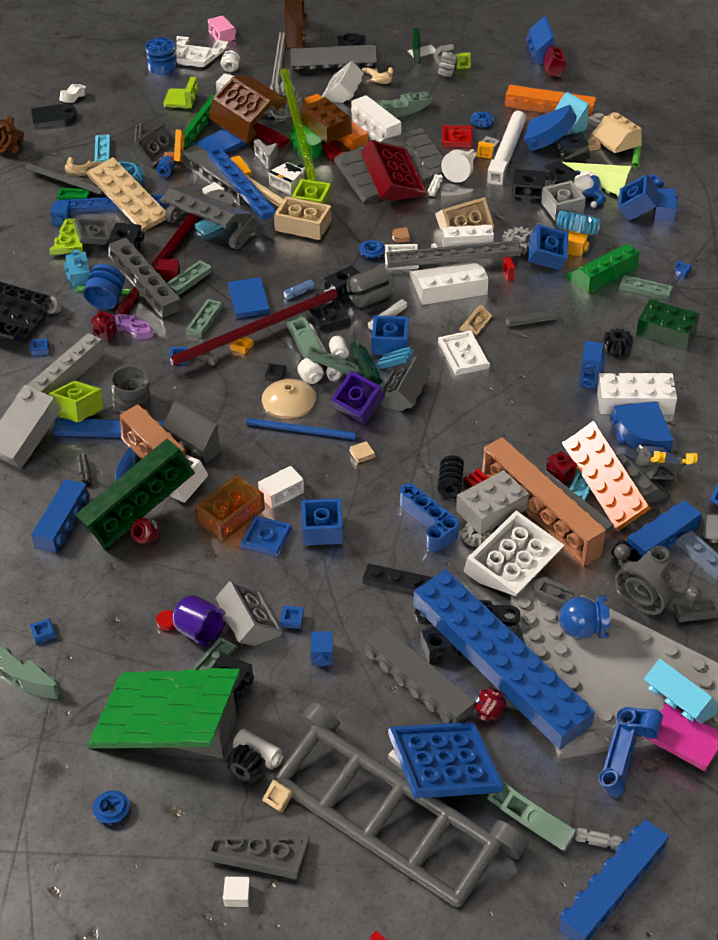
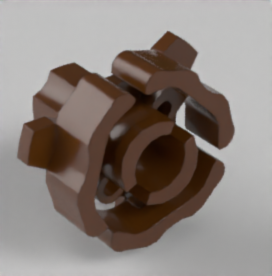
M7 116L6 120L0 119V125H3L0 128V153L11 151L17 153L20 149L17 143H22L25 135L23 131L16 129L14 126V118Z

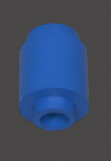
M171 156L162 157L156 167L157 173L162 177L170 176L175 166L174 159Z

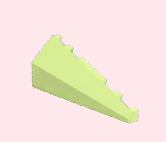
M562 162L575 171H591L595 173L601 180V188L605 189V192L608 194L610 192L617 194V198H619L620 188L626 186L630 178L631 166Z

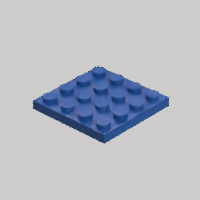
M474 722L394 726L389 728V737L414 799L502 792L504 785Z

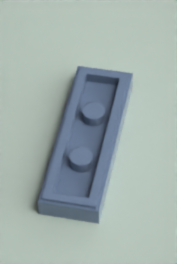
M692 530L677 538L676 544L718 581V554Z

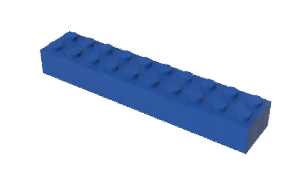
M447 569L414 590L413 605L559 750L592 726L595 711Z

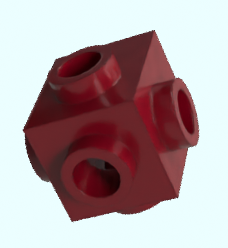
M99 311L91 319L90 324L94 336L109 341L117 332L115 315Z
M563 451L555 455L553 454L547 459L546 470L563 484L575 477L577 463Z

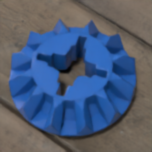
M486 111L474 112L471 115V123L478 127H488L494 123V115H491L490 112L486 113Z
M368 240L359 246V253H361V256H365L366 259L380 258L381 255H384L385 246L379 241Z
M111 790L100 794L95 799L92 810L95 819L97 818L101 824L108 823L111 826L112 823L117 821L120 823L123 817H127L130 803L124 793ZM107 803L115 807V813L108 810Z

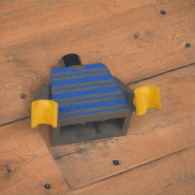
M642 443L637 447L639 455L636 459V464L650 479L675 480L683 466L697 463L698 454L686 453V459L685 457L676 458L662 447L647 446L645 443Z

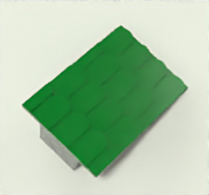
M209 668L208 670L185 669L182 671L124 672L120 674L116 680L113 692L108 697L106 707L99 717V722L91 734V739L88 743L89 749L173 747L223 759L237 725L233 691L240 676V669Z

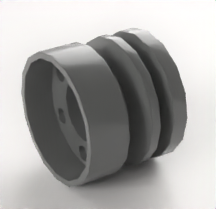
M125 366L114 371L110 380L113 407L121 413L137 404L143 410L147 409L150 405L148 373L137 366Z

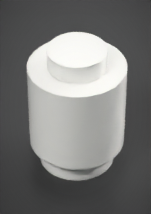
M341 336L332 337L329 342L331 355L345 360L349 356L345 339Z

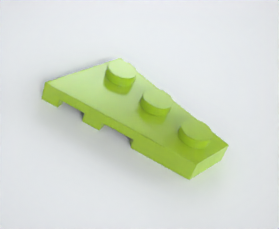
M75 218L64 220L59 230L60 234L58 238H55L54 246L49 250L50 255L72 253V250L83 252V243H80L74 225Z

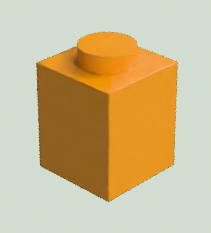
M568 231V254L582 257L584 252L589 249L588 234Z

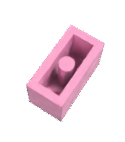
M223 15L208 19L209 32L216 40L227 42L235 40L236 29Z

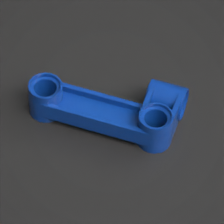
M623 707L617 712V723L603 771L600 772L598 779L609 796L618 797L624 793L625 780L637 736L650 739L658 738L664 717L661 712L655 709Z

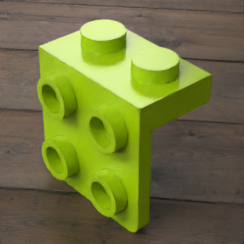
M190 77L186 89L170 88L164 100V106L170 108H192L199 92V83H197L196 77Z

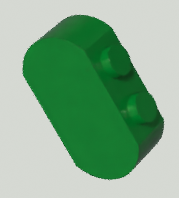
M301 121L294 123L291 126V134H289L290 143H293L294 151H297L298 156L304 159L319 157L322 154V139L303 125Z

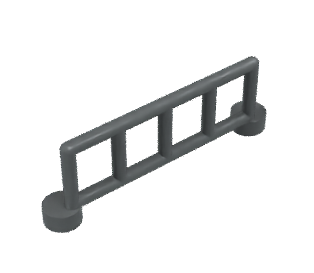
M314 702L309 705L301 716L302 721L311 729L273 779L294 791L291 798L454 907H461L499 850L511 858L519 859L529 844L528 839L521 832L501 820H497L489 832L436 797L414 799L405 777L335 734V730L340 725L339 720L327 709ZM319 740L350 759L321 800L290 780ZM361 767L393 787L364 829L332 808ZM405 795L438 815L409 859L376 837ZM450 824L484 845L456 889H453L421 867Z

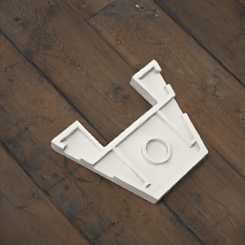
M177 36V64L205 67L229 48V42L217 40L213 48L188 45L189 37Z

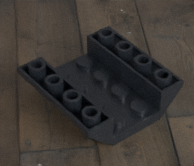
M0 282V336L27 342L45 322L51 299L50 295Z

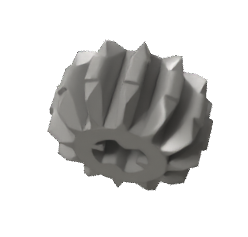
M450 52L442 53L438 68L440 75L445 77L452 76L456 62L455 54Z

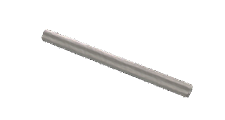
M285 32L279 33L271 83L273 86L276 85V82L280 84L286 46Z

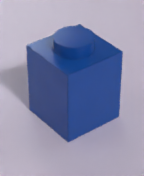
M53 201L50 212L53 226H62L65 219L71 218L69 201Z
M332 631L311 632L312 665H333Z

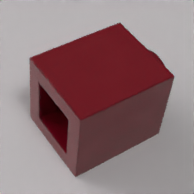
M159 259L158 266H155V271L161 275L166 283L181 273L179 259Z

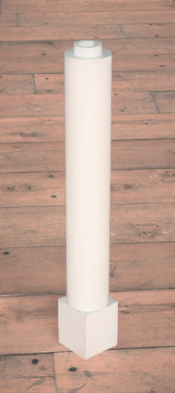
M515 111L511 116L496 156L488 168L487 183L503 185L507 167L526 121V115L522 111Z

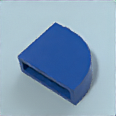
M567 105L530 120L524 141L531 152L554 143L573 127L577 115L572 106Z
M657 401L614 406L613 414H610V422L614 425L615 429L617 427L620 435L626 440L625 444L637 450L640 444L645 443L647 446L662 447L671 453L674 440Z

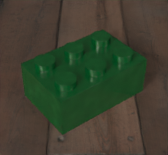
M649 299L638 319L636 336L687 350L697 330L700 313Z

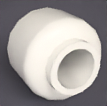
M226 51L221 60L222 68L227 72L236 71L241 61L239 54L235 51Z
M305 358L298 365V373L307 384L317 383L323 377L324 371L318 362Z

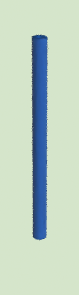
M247 418L246 425L351 440L356 439L355 432Z

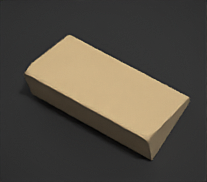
M480 304L459 330L462 332L471 330L476 337L493 315Z

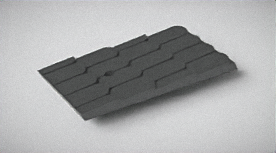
M422 128L403 132L401 135L380 141L407 148L422 183L434 179L435 174L444 175L441 168L444 157ZM361 146L356 150L339 154V156L335 157L334 162L362 202L366 203L380 198L361 155V151L365 146Z

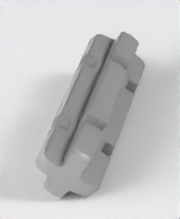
M580 827L577 828L575 840L585 843V841H589L588 844L605 848L611 846V849L614 850L623 841L621 836L613 835V837H610L608 833L594 830L588 832L587 829Z

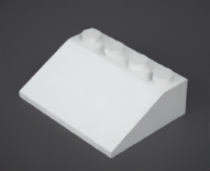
M474 261L410 271L411 279L422 305L488 294V276L484 268Z
M515 511L467 558L464 572L482 585L517 596L564 548V544L518 511Z

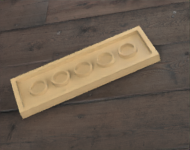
M113 157L87 171L88 177L133 224L141 225L142 232L166 220V211Z

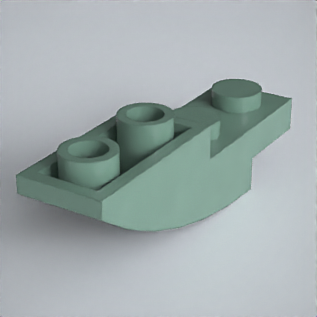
M427 92L401 94L400 99L381 100L376 103L395 118H399L425 108L433 102V99Z
M300 315L285 320L286 326L295 339L297 348L304 359L307 357L309 347L312 346L321 350L305 317Z
M0 645V676L16 688L36 696L53 699L60 697L59 683L53 676L49 677L41 665H35L31 660L24 663L19 657L15 658L7 646L3 647Z
M502 781L504 785L502 792L489 794L487 797L489 801L563 851L567 850L577 833V830L504 781Z

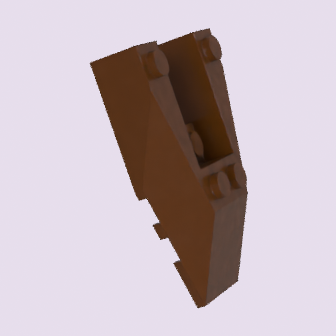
M285 0L286 48H303V43H306V34H303V27H305V21H308V13H305V0Z

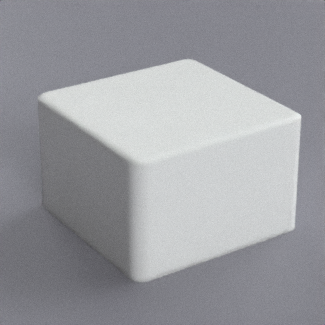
M225 877L223 893L225 907H249L251 887L249 877Z

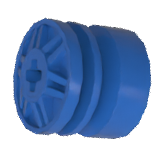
M154 38L146 43L147 65L151 73L168 74L177 68L174 41L168 38Z
M95 265L92 267L83 290L84 299L99 309L114 308L126 281L125 276L120 270L111 265Z

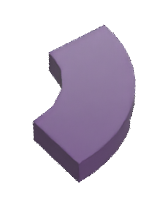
M115 315L117 330L128 331L136 339L153 337L152 329L146 321H141L133 315Z

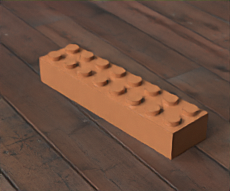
M503 437L484 446L482 472L490 478L504 470L529 493L528 507L524 511L529 518L541 529L564 544L563 549L583 568L602 557L606 530L601 524L597 523L576 501L568 497L561 488H558L549 477L539 471L535 465L530 463L523 454H520Z

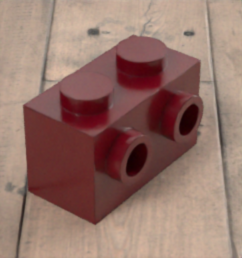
M549 45L543 58L544 67L549 76L560 77L566 68L563 50Z

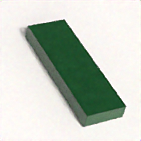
M413 28L412 51L414 62L420 61V34L418 28Z

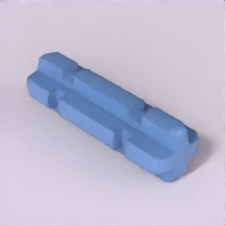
M307 280L305 284L303 282L291 289L289 288L284 291V297L290 300L294 296L296 297L307 292V290L310 291L315 288L314 282Z

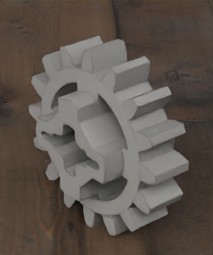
M514 227V230L509 228L508 232L505 231L504 235H502V241L518 240L521 253L526 254V251L529 252L530 235L533 230L529 231V228L523 229V227Z

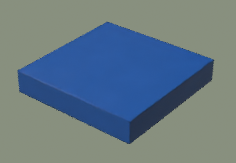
M255 515L240 542V546L244 549L278 557L292 530V524Z

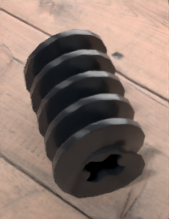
M449 455L440 462L437 490L443 497L455 498L461 493L464 460L461 457Z

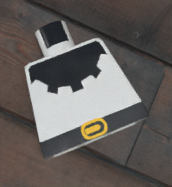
M285 163L269 171V185L292 196L300 179H304L305 166L303 164L295 166L291 163Z

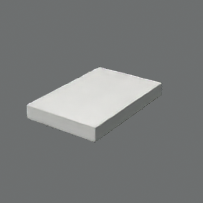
M471 330L438 337V343L456 376L489 368L490 363Z

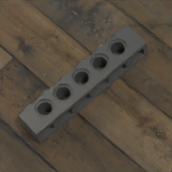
M124 238L109 244L108 257L161 318L180 311L181 299L179 295L171 289L170 285L162 279L161 275L153 269V266L137 251L133 243Z

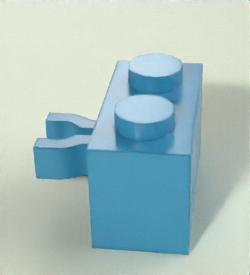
M72 250V254L66 255L67 262H64L67 281L71 282L72 288H77L78 285H86L90 270L86 252L79 253V250Z

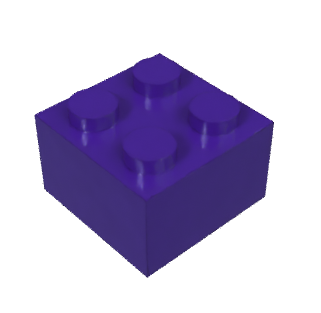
M350 371L331 398V402L336 410L365 425L385 397L381 386Z

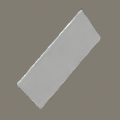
M432 45L420 47V56L433 54L436 49ZM408 50V52L413 56V51Z

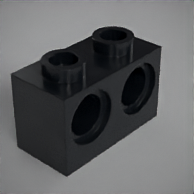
M436 627L421 631V646L429 663L441 662L455 656H463Z

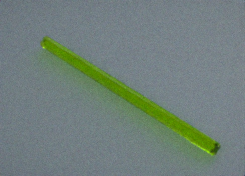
M287 68L281 69V77L308 180L317 181L289 71Z

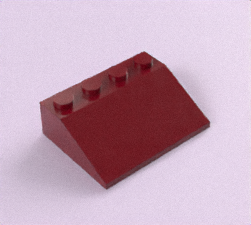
M370 139L361 151V155L381 199L397 201L426 196L428 194L407 148Z

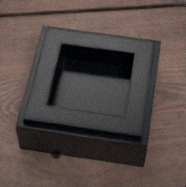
M269 363L265 373V380H283L287 366Z

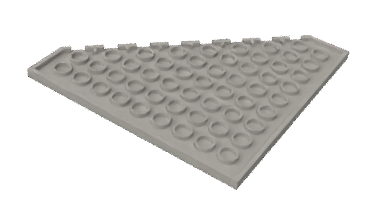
M542 577L533 578L517 596L508 594L511 605L517 607L521 613L518 628L523 643L595 711L591 727L561 750L555 746L559 759L608 752L617 723L616 714L623 707L655 709L659 712L666 704L664 702L666 697L661 693L656 696L647 689L649 684L643 680L659 658L718 702L717 662L610 608V628H605V633H609L608 639H599L596 633L589 638H572L560 627L558 618L561 608L533 596L534 590ZM718 714L704 723L718 730ZM637 736L635 747L653 745L654 743L642 736Z

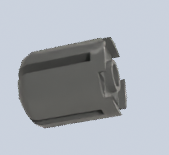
M380 264L355 274L347 280V292H354L349 295V298L355 306L364 308L395 295L393 294V288H396L392 274H388L383 268L385 265Z

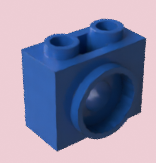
M585 342L579 379L580 387L597 389L599 373H603L606 353L603 352L604 343Z

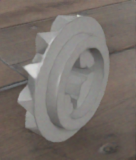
M466 523V526L462 528V539L470 546L479 547L493 533V529L482 535L479 533L474 534L476 530L469 523Z

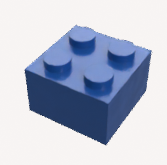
M648 174L620 188L618 209L628 221L638 218L641 214L651 211L656 207L658 187Z
M537 224L530 235L528 262L560 270L568 256L569 232Z
M374 315L371 338L372 355H383L408 347L409 317Z
M341 498L301 500L303 546L343 544Z

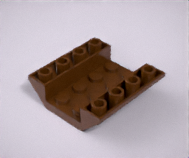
M249 75L234 76L212 98L209 119L248 144L257 135L253 125L270 107L278 112L287 102V99Z

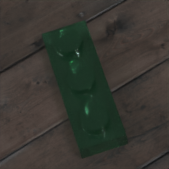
M353 341L350 344L353 350L352 355L358 360V366L364 372V378L380 385L383 380L367 349L357 341Z

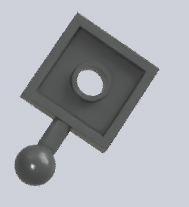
M74 219L80 243L107 245L113 230L109 229L107 220Z

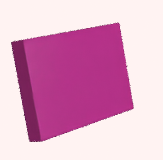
M666 703L660 711L664 717L658 738H644L706 771L718 753V730L705 723L700 724L696 720L693 722L689 721L681 714L682 711L677 708L673 709Z

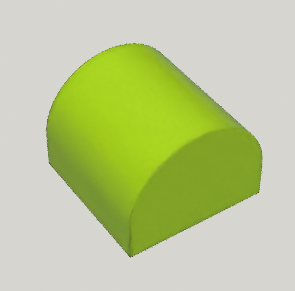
M470 52L455 54V66L457 69L471 68Z

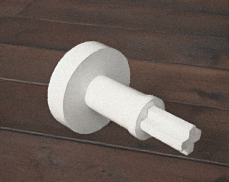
M473 149L469 152L453 150L445 155L441 163L442 172L445 177L452 182L466 180L473 171V161L475 156H477V152H474Z

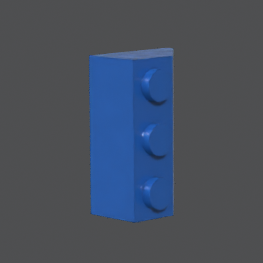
M543 16L529 29V35L526 36V43L529 44L531 58L534 59L535 64H544L543 58L549 45L554 46V36L547 16Z

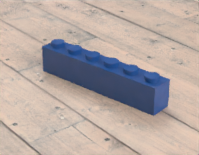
M646 819L640 826L635 825L629 834L630 838L618 845L614 857L606 859L602 865L603 870L599 874L595 873L590 878L587 889L585 891L580 890L577 893L571 908L566 907L559 916V931L571 940H591L666 849L669 839L668 834Z

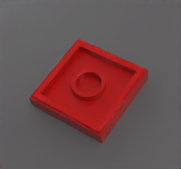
M443 125L442 147L472 148V126Z

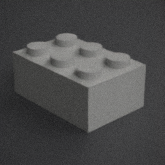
M503 470L458 494L456 511L482 535L504 523L515 511L519 513L526 511L529 493Z

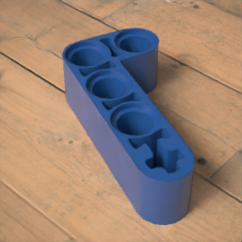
M404 484L401 486V507L428 528L426 531V547L428 550L439 552L458 538L459 521L453 514L415 485Z

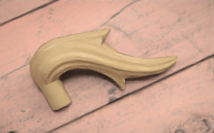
M363 68L362 71L372 76L371 82L389 84L392 81L394 69L389 68L388 72L378 73L377 68Z
M69 157L65 170L66 173L75 176H88L87 171L103 162H90L89 160L84 165L73 164L74 158Z

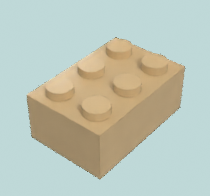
M287 196L274 214L276 231L318 240L322 238L332 221L331 205Z

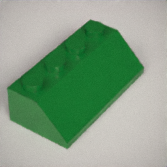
M630 244L623 245L567 273L566 277L584 291L590 293L638 268L640 251Z

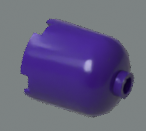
M190 595L175 605L172 620L174 627L179 632L200 646L207 647L209 646L208 642L212 639L217 640L226 624L223 621V615L226 612L199 596Z

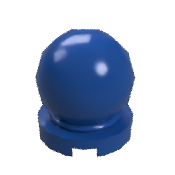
M578 596L570 598L560 609L558 618L560 627L572 638H589L596 633L599 639H608L609 633H605V628H610L609 606H604L607 596H597L595 602L587 597Z

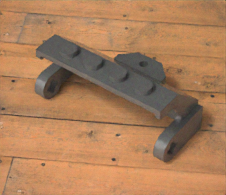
M187 187L170 188L161 198L162 203L170 205L165 213V219L171 223L177 222L183 210L223 226L225 229H228L234 221L239 223V227L229 240V246L236 250L242 247L257 228L254 216L247 211L237 208L233 195L221 189L210 191L204 195Z

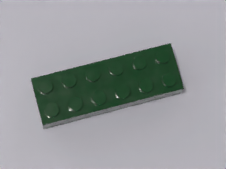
M167 438L75 515L90 536L105 550L128 531L135 520L143 518L193 476L195 472L180 448Z

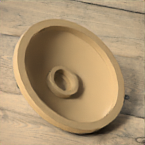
M297 379L276 381L268 386L262 395L264 409L270 415L281 419L302 417L308 414L316 404L315 390L309 384Z

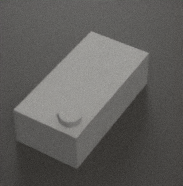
M27 385L23 386L0 420V460L22 469L62 409L54 397Z

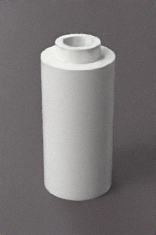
M245 728L238 732L233 741V748L239 744H247L250 748H255L256 752L261 753V757L266 761V767L270 770L279 767L283 761L280 748Z

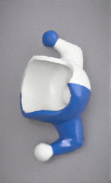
M576 170L580 175L574 178V184L585 198L593 197L596 199L595 202L590 203V207L596 208L597 205L605 202L606 195L601 190V180L598 175L591 171L580 172Z

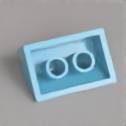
M660 658L643 679L649 684L647 689L656 696L661 693L666 697L664 702L673 709L677 706L683 710L681 714L691 722L696 720L702 724L718 714V702Z

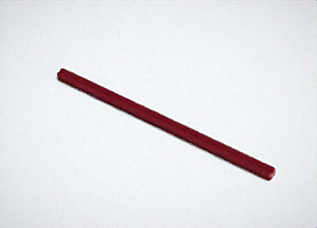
M191 213L187 216L151 263L154 270L155 266H158L159 259H168L199 218L198 216ZM135 286L117 307L116 315L126 314L139 297L140 293Z
M335 289L326 291L170 356V362L173 366L179 365L332 301L338 297V293Z

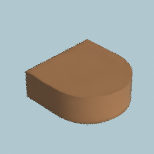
M407 227L393 230L392 239L398 243L410 242Z

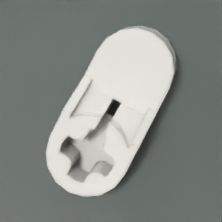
M71 84L67 90L60 91V100L63 102H75L79 96H85L86 86Z

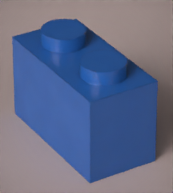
M658 188L654 220L674 221V217L678 215L679 205H677L678 196L675 195V189Z

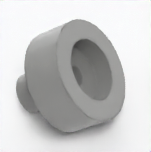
M50 296L51 299L47 312L58 314L63 308V303L60 298Z

